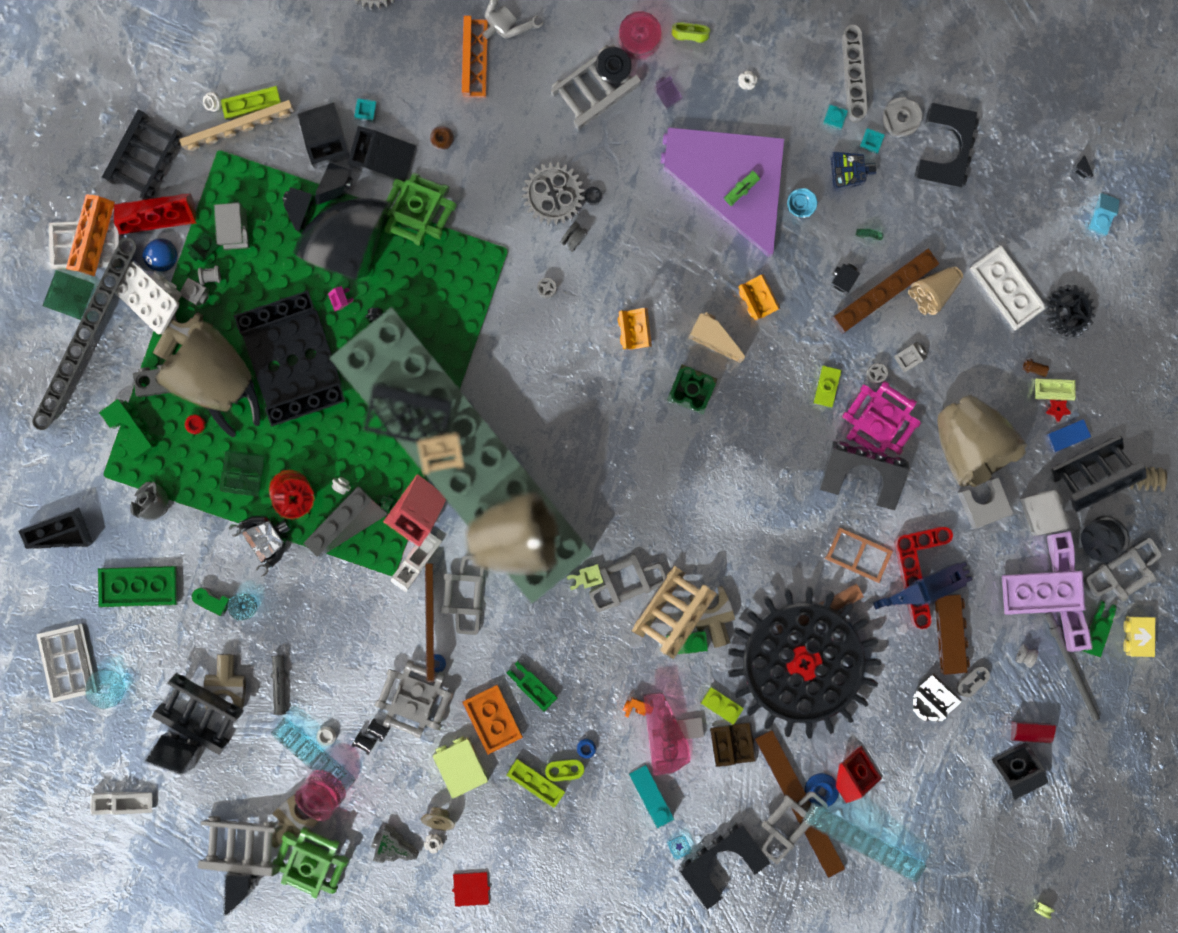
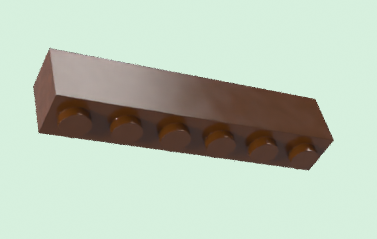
M929 248L836 314L831 320L841 334H844L940 263Z

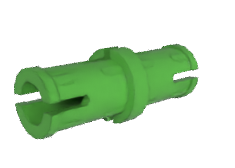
M751 171L741 182L735 184L736 187L723 197L730 206H733L743 195L746 196L749 193V189L760 181L759 176L754 171Z

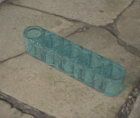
M283 718L271 732V735L339 794L344 795L356 781L350 772L288 719Z

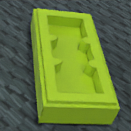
M827 366L821 367L813 404L833 408L841 370Z

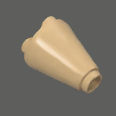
M955 266L949 267L917 280L911 285L908 294L919 305L918 309L922 314L936 315L961 283L963 273Z

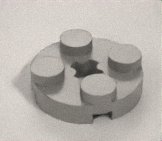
M905 97L896 98L883 111V125L892 136L907 137L912 135L920 126L922 112L916 102H912ZM899 113L907 115L905 122L897 119Z

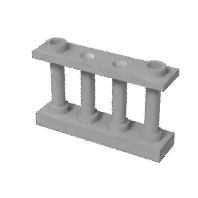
M612 44L611 46H608V45L604 46L603 48H601V49L599 50V54H600L601 51H603L604 49H606V48H608V47H615V45ZM597 55L563 81L561 79L556 81L552 85L551 94L554 97L560 93L576 115L574 125L580 130L641 85L639 77L637 75L634 77L627 76L619 88H613L610 83L602 80L596 72L595 63ZM591 71L607 92V96L602 100L597 99L581 76ZM573 82L578 85L591 103V108L586 112L580 109L566 90V87Z
M209 816L208 819L201 821V825L210 826L208 855L206 858L198 861V869L262 876H274L279 873V865H272L271 849L272 834L282 830V826L275 825V822L271 821L259 824L220 820V816ZM218 827L228 828L227 851L224 859H218V856H216ZM236 829L246 830L245 857L242 861H236L234 857ZM254 831L265 832L263 861L261 863H254L252 859Z

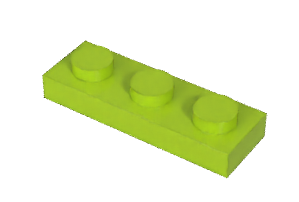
M277 86L220 100L226 120L245 116L281 103Z
M518 758L506 774V776L553 808L556 807L565 794V790Z

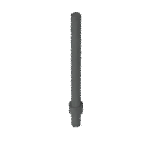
M1048 612L1044 615L1050 626L1049 631L1052 637L1056 639L1092 721H1097L1100 717L1070 651H1067L1061 626L1057 625L1052 612Z

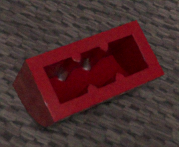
M1012 721L1011 741L1052 743L1054 741L1056 725Z

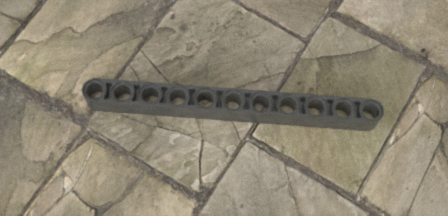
M131 238L121 239L33 417L32 423L37 430L47 429L57 413L136 251V243ZM123 242H132V251H123ZM117 258H121L125 263L124 267L120 270L113 266V262ZM107 276H113L116 279V284L113 287H108L105 284ZM99 293L107 296L108 300L105 304L97 302L96 297ZM90 311H96L99 314V319L96 322L88 319ZM82 328L90 331L88 339L80 337L79 332ZM73 346L81 348L82 353L80 356L72 355L71 348ZM65 363L71 364L73 372L70 374L64 373L62 366ZM56 381L64 383L65 388L63 391L55 390L54 383ZM46 399H54L56 407L48 408L45 405ZM37 417H46L47 425L40 426L37 423Z

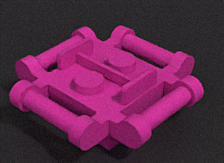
M885 380L876 392L863 384L860 388L861 392L849 410L842 415L844 420L853 425L846 439L849 441L853 440L860 446L875 453L878 451L884 453L886 448L894 453L901 455L903 452L902 448L916 427L919 428L921 425L919 420L909 415L917 401L914 399L910 400L889 386V383ZM883 392L906 406L905 409L901 410L881 396ZM868 395L871 397L870 401L858 419H855L853 416ZM907 421L910 424L896 445L891 443L903 422ZM858 430L879 443L880 447L877 448L857 434Z

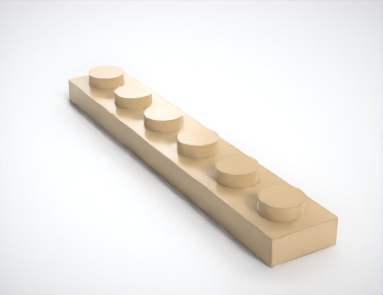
M288 100L179 140L185 150L194 151L205 143L208 145L218 142L219 138L233 137L236 135V132L242 130L244 132L250 131L258 124L267 125L273 122L272 119L289 117L295 111L292 103Z

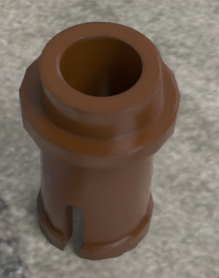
M1030 358L1024 361L1022 370L1027 374L1030 372L1046 377L1049 365L1034 362Z

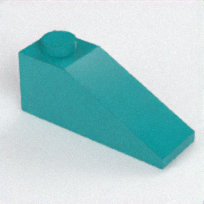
M644 765L629 773L656 828L658 829L675 820L647 766Z

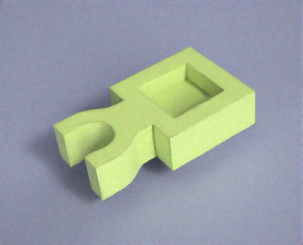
M598 564L580 569V575L567 576L568 580L571 578L576 580V585L570 586L571 590L578 588L581 584L584 585V588L603 583Z

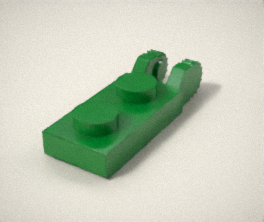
M1102 600L1099 601L1088 627L1092 649L1081 650L1100 658L1117 609L1116 605L1111 604L1106 618L1101 617L1105 608V601Z
M517 661L515 663L516 667L525 676L520 680L513 671L508 670L506 673L545 712L558 697L531 671H528Z

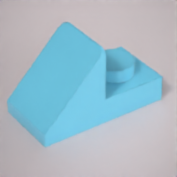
M1100 193L1087 230L1106 236L1113 218L1118 215L1119 199Z

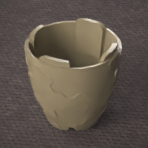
M196 321L188 331V337L175 355H170L159 369L160 373L156 376L158 379L157 383L168 389L172 394L197 405L221 411L229 410L231 407L230 403L235 402L252 377L244 361L230 343L216 329L204 321Z
M968 395L959 400L960 403H952L940 412L937 424L941 447L956 482L962 487L968 485L976 487L989 481L992 478V474L1010 462L1019 461L1026 454L1025 448H1027V444L1009 421L997 410L991 408L978 398Z
M527 493L513 497L488 509L480 517L469 523L466 533L469 553L475 555L473 562L477 567L497 572L533 574L535 572L551 570L558 564L556 558V537L558 536L556 519L539 493Z

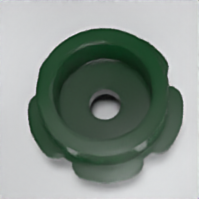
M392 494L384 495L379 502L381 510L390 512L395 505L396 499L392 497Z

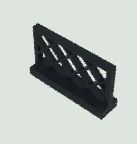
M374 383L372 385L363 431L418 443L417 440H420L423 436L428 438L427 434L435 429L440 436L445 435L453 401ZM375 397L383 398L388 406L378 411L374 405ZM397 402L403 403L407 411L397 415L392 405ZM421 407L427 415L417 420L411 410ZM390 408L395 418L385 423L380 413ZM437 411L446 413L444 421L438 425L431 416ZM409 412L414 423L405 428L399 418ZM376 415L383 424L377 429L369 427L370 419ZM429 417L434 427L424 432L419 422ZM397 420L403 430L393 433L387 425ZM414 425H417L422 433L417 438L411 437L407 431Z

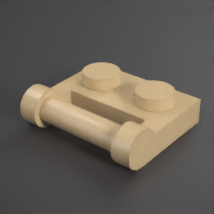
M457 433L417 440L424 475L430 474L431 471L457 466L458 468L464 467ZM452 455L456 457V459L428 463V460Z

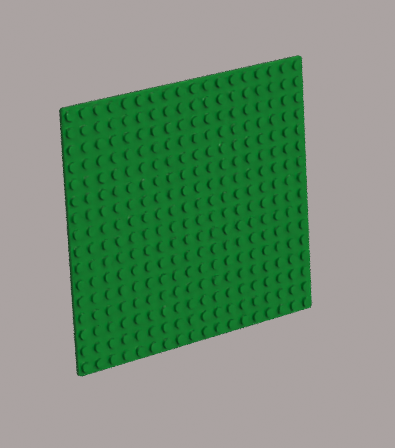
M218 150L196 209V223L190 226L171 283L180 292L188 278L200 284L198 268L210 269L215 268V266L220 268L221 283L207 282L202 285L210 291L207 302L201 304L200 307L181 296L178 301L179 306L176 311V319L179 323H186L197 312L203 314V321L216 329L235 349L252 376L251 380L255 386L254 389L260 405V425L255 426L253 424L248 398L245 397L238 401L239 404L233 403V407L229 408L228 411H221L225 420L237 434L236 437H231L216 423L206 407L197 405L172 393L137 397L134 386L128 402L133 409L131 412L134 417L138 416L143 422L144 426L142 428L146 433L149 432L155 440L153 444L156 448L138 461L132 460L121 445L129 438L130 429L125 424L120 425L103 476L139 489L146 482H154L166 491L168 500L238 524L253 515L266 516L268 518L275 517L278 523L287 519L292 526V529L285 533L288 537L287 541L304 547L306 546L303 543L357 487H361L378 504L384 495L392 494V497L396 499V504L417 474L427 482L429 478L426 474L424 475L421 468L396 438L363 431L369 405L336 366L346 402L271 427L265 411L267 406L244 338L239 333L234 315L308 290L319 314L331 353L334 355L372 324L365 317L368 309L380 308L384 314L392 308L460 390L508 253L507 248L447 227L443 228V234L440 239H436L426 233L423 244L418 246L414 244V241L394 233H386L385 226L389 218H386L368 276L357 280L309 263L293 254L294 247L301 234L295 230L287 214L283 196L292 187L312 194L315 197L319 184ZM345 193L342 197L320 205L316 204L314 200L305 227L327 208L343 201L358 199L359 197ZM240 203L247 211L249 248L224 250L223 245H219L220 247L204 263L199 259L195 261L188 254L190 251L186 247L188 244L192 245L204 232L217 243L215 205ZM396 222L395 226L410 231L412 233H418L415 230L403 226L400 222ZM431 223L430 226L435 228L436 224ZM340 286L343 289H350L345 296L346 299L353 298V301L342 310L334 311L328 293ZM153 331L141 368L150 367V370L158 369L157 366L163 365L166 361L153 353L162 334H157ZM177 344L172 355H175L178 352V350L182 346L181 344ZM308 349L306 357L308 359L315 358L316 351ZM290 355L287 360L290 366L295 365L298 362L297 356ZM277 361L270 363V371L276 372L279 369ZM145 377L142 380V385L147 387L150 383L149 377ZM199 415L203 417L206 426L202 433L191 434L186 430L185 421L189 416ZM377 415L370 419L369 427L377 429L383 425ZM285 470H295L305 475L313 491L314 501L311 509L307 514L299 518H286L277 513L270 498L269 486L271 480L275 475ZM342 477L346 479L351 487L350 491H347L345 494L335 491L332 488L334 478ZM385 516L326 554L388 576H393L398 570L408 540L383 522L387 517Z

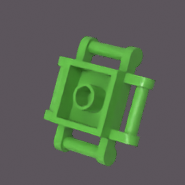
M415 172L411 175L409 181L403 182L395 179L392 183L393 188L386 201L391 202L386 217L389 220L385 226V232L389 234L394 233L414 241V244L418 246L423 244L426 233L436 239H440L443 234L442 230L451 212L457 206L455 202L445 198L450 186L446 184L440 185L420 177V174ZM440 206H444L445 209L435 228L430 226ZM396 222H400L403 226L415 230L418 233H412L410 231L395 226Z
M303 826L298 838L291 832H284L283 842L272 864L279 865V871L283 873L280 884L290 885L306 892L314 899H317L320 890L335 894L343 869L349 862L346 856L335 854L340 842L335 839L332 841L311 832L305 826ZM305 838H308L314 842H317L321 845L330 848V850H324L304 840ZM290 845L294 846L289 861L285 864L284 858ZM331 863L335 864L336 868L330 882L324 881Z

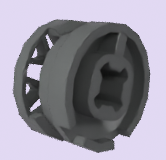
M574 222L562 237L560 244L566 245L568 250L573 252L583 241L588 230L582 229L578 222Z

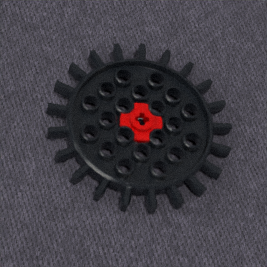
M811 586L806 588L805 602H793L790 589L785 588L784 596L787 604L776 608L772 600L765 596V605L769 608L770 612L764 617L759 618L750 609L746 611L748 617L756 623L751 633L746 632L742 628L735 627L734 629L736 635L747 639L744 650L728 649V655L743 658V668L729 670V677L745 676L747 682L745 687L739 688L734 694L736 698H740L748 693H752L756 702L749 706L746 712L751 716L760 707L770 713L764 722V728L767 730L773 725L775 718L778 717L787 721L784 728L785 737H790L793 723H805L806 735L808 739H811L813 736L812 723L824 721L826 729L832 734L834 733V726L830 721V717L840 712L846 721L852 723V715L845 709L851 701L855 700L864 707L869 705L867 700L857 693L861 684L870 687L878 686V682L873 678L864 677L865 666L875 667L881 665L880 659L865 658L864 648L876 645L878 639L870 637L866 640H860L857 631L865 627L869 621L864 617L851 625L846 619V616L854 607V604L850 601L844 605L840 612L830 608L834 600L833 591H829L824 603L819 604L812 602L814 593ZM801 615L809 617V621L806 624L798 622ZM820 623H824L827 626L826 630L822 633L816 631V627ZM775 624L783 626L780 633L772 632V627ZM794 632L800 634V639L796 642L790 640V635ZM836 632H843L844 638L836 641L834 640V634ZM810 641L818 642V647L815 650L807 648ZM766 642L774 643V648L770 651H766L763 646ZM784 650H790L792 652V655L789 659H783L781 657V653ZM827 650H835V656L833 658L825 657ZM845 658H852L853 664L846 667L843 665ZM758 659L765 660L766 664L763 668L755 666V662ZM802 659H805L807 661L806 666H803L801 664ZM780 667L783 669V674L778 677L772 674L773 670ZM819 667H826L827 672L825 675L820 676L817 674V669ZM843 675L845 680L843 683L837 684L834 682L835 677ZM799 676L801 681L799 684L793 685L790 683L791 678ZM811 684L819 686L818 691L815 693H810L808 687ZM767 685H773L775 690L773 693L767 694L764 692V688ZM830 692L836 694V698L833 701L826 700V695ZM785 693H790L792 699L789 702H784L782 696ZM804 701L810 703V707L807 710L799 708L800 704Z

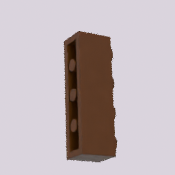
M960 594L946 595L934 601L940 673L943 675L968 673L967 668H970V660L966 656L968 639L964 637V629L967 628L966 618L962 614V610L965 609L964 598H961Z

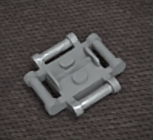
M408 660L403 673L388 669L386 673L388 676L379 700H376L374 706L388 711L383 726L388 728L389 726L412 734L414 738L420 740L425 725L440 731L442 726L440 723L449 700L453 698L454 693L440 688L445 673L434 672L435 684L410 676L409 674L412 671L426 677V668ZM395 678L400 679L392 703H386ZM439 694L442 696V699L432 721L428 718ZM394 713L418 722V728L393 719Z

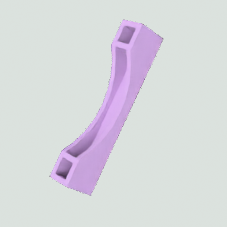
M1071 532L1048 535L1047 542L1053 572L1075 571ZM1083 611L1060 612L1067 651L1074 652L1092 649Z

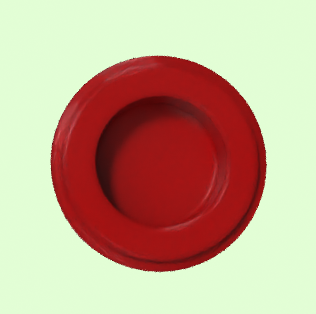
M191 415L185 421V428L191 434L202 433L206 426L205 420L199 415Z

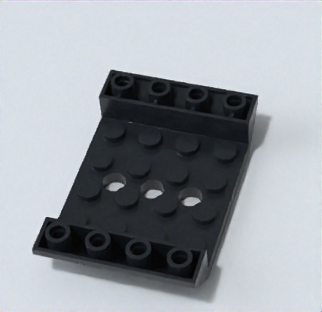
M308 290L234 315L239 333L244 338L267 406L265 411L271 427L346 402L336 365L330 359L332 353L319 314ZM308 349L316 351L315 358L308 359L306 357ZM290 355H296L298 358V362L293 366H290L287 361ZM273 361L279 363V369L276 372H271L269 369V365Z

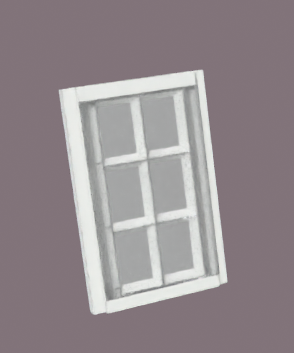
M114 220L109 222L98 267L108 266L121 240ZM78 222L49 223L51 269H66ZM121 258L114 260V267H121Z
M83 624L36 634L51 703L98 692Z

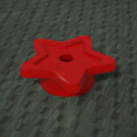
M1050 399V407L1045 412L1048 415H1052L1056 422H1060L1064 415L1071 414L1066 407L1067 400L1057 401Z

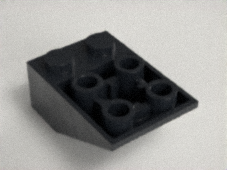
M334 102L297 114L307 153L314 169L326 166L329 162L336 163L349 159L350 151Z
M358 126L347 163L350 168L406 182L416 145L376 130Z

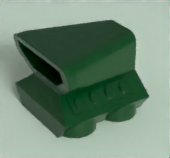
M681 364L667 402L678 404L703 415L718 379Z

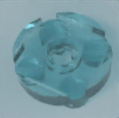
M101 669L88 677L85 685V694L93 706L107 709L116 706L122 700L125 694V684L122 677L116 671ZM102 684H104L105 686L109 684L110 692L107 694L105 692L101 693L100 686Z

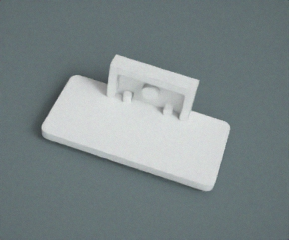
M134 261L129 263L115 292L157 334H163L179 306L178 301L182 295L173 283L165 279L164 274L159 271H145Z

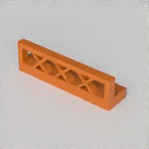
M464 16L463 97H486L487 39L482 33L477 37L472 32V25H484V32L488 29V21ZM477 42L483 46V51L478 56L472 51V47ZM476 61L483 66V70L477 75L471 70V66ZM476 80L482 84V92H471V85Z
M86 194L66 269L95 276L114 208V201Z

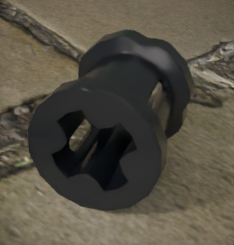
M373 718L365 734L373 735L382 743L390 727L382 726Z
M359 731L351 747H357L365 751L366 755H369L377 740H371Z

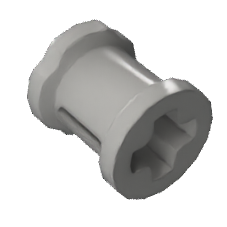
M219 266L210 269L198 268L201 285L207 282L221 283Z

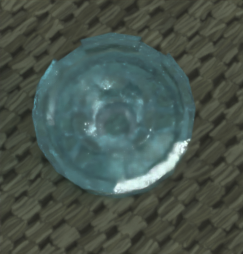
M248 593L236 594L228 602L229 614L236 620L250 619L257 611V601Z

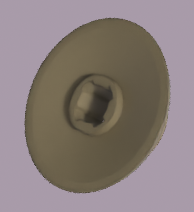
M432 808L430 814H425L421 817V822L432 829L448 831L455 828L454 821L449 818L450 813L442 808Z

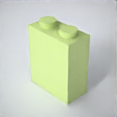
M463 736L453 741V745L447 747L445 744L435 749L436 753L433 754V759L452 799L489 781L469 737L466 739Z

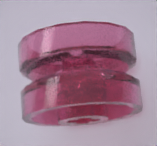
M637 11L627 15L619 28L620 48L626 51L630 58L635 60H645L653 56L658 50L661 41V26L658 20L652 14L644 11Z
M315 770L301 784L294 796L298 807L303 813L317 821H326L331 818L344 801L346 790L342 783L332 774L323 770Z

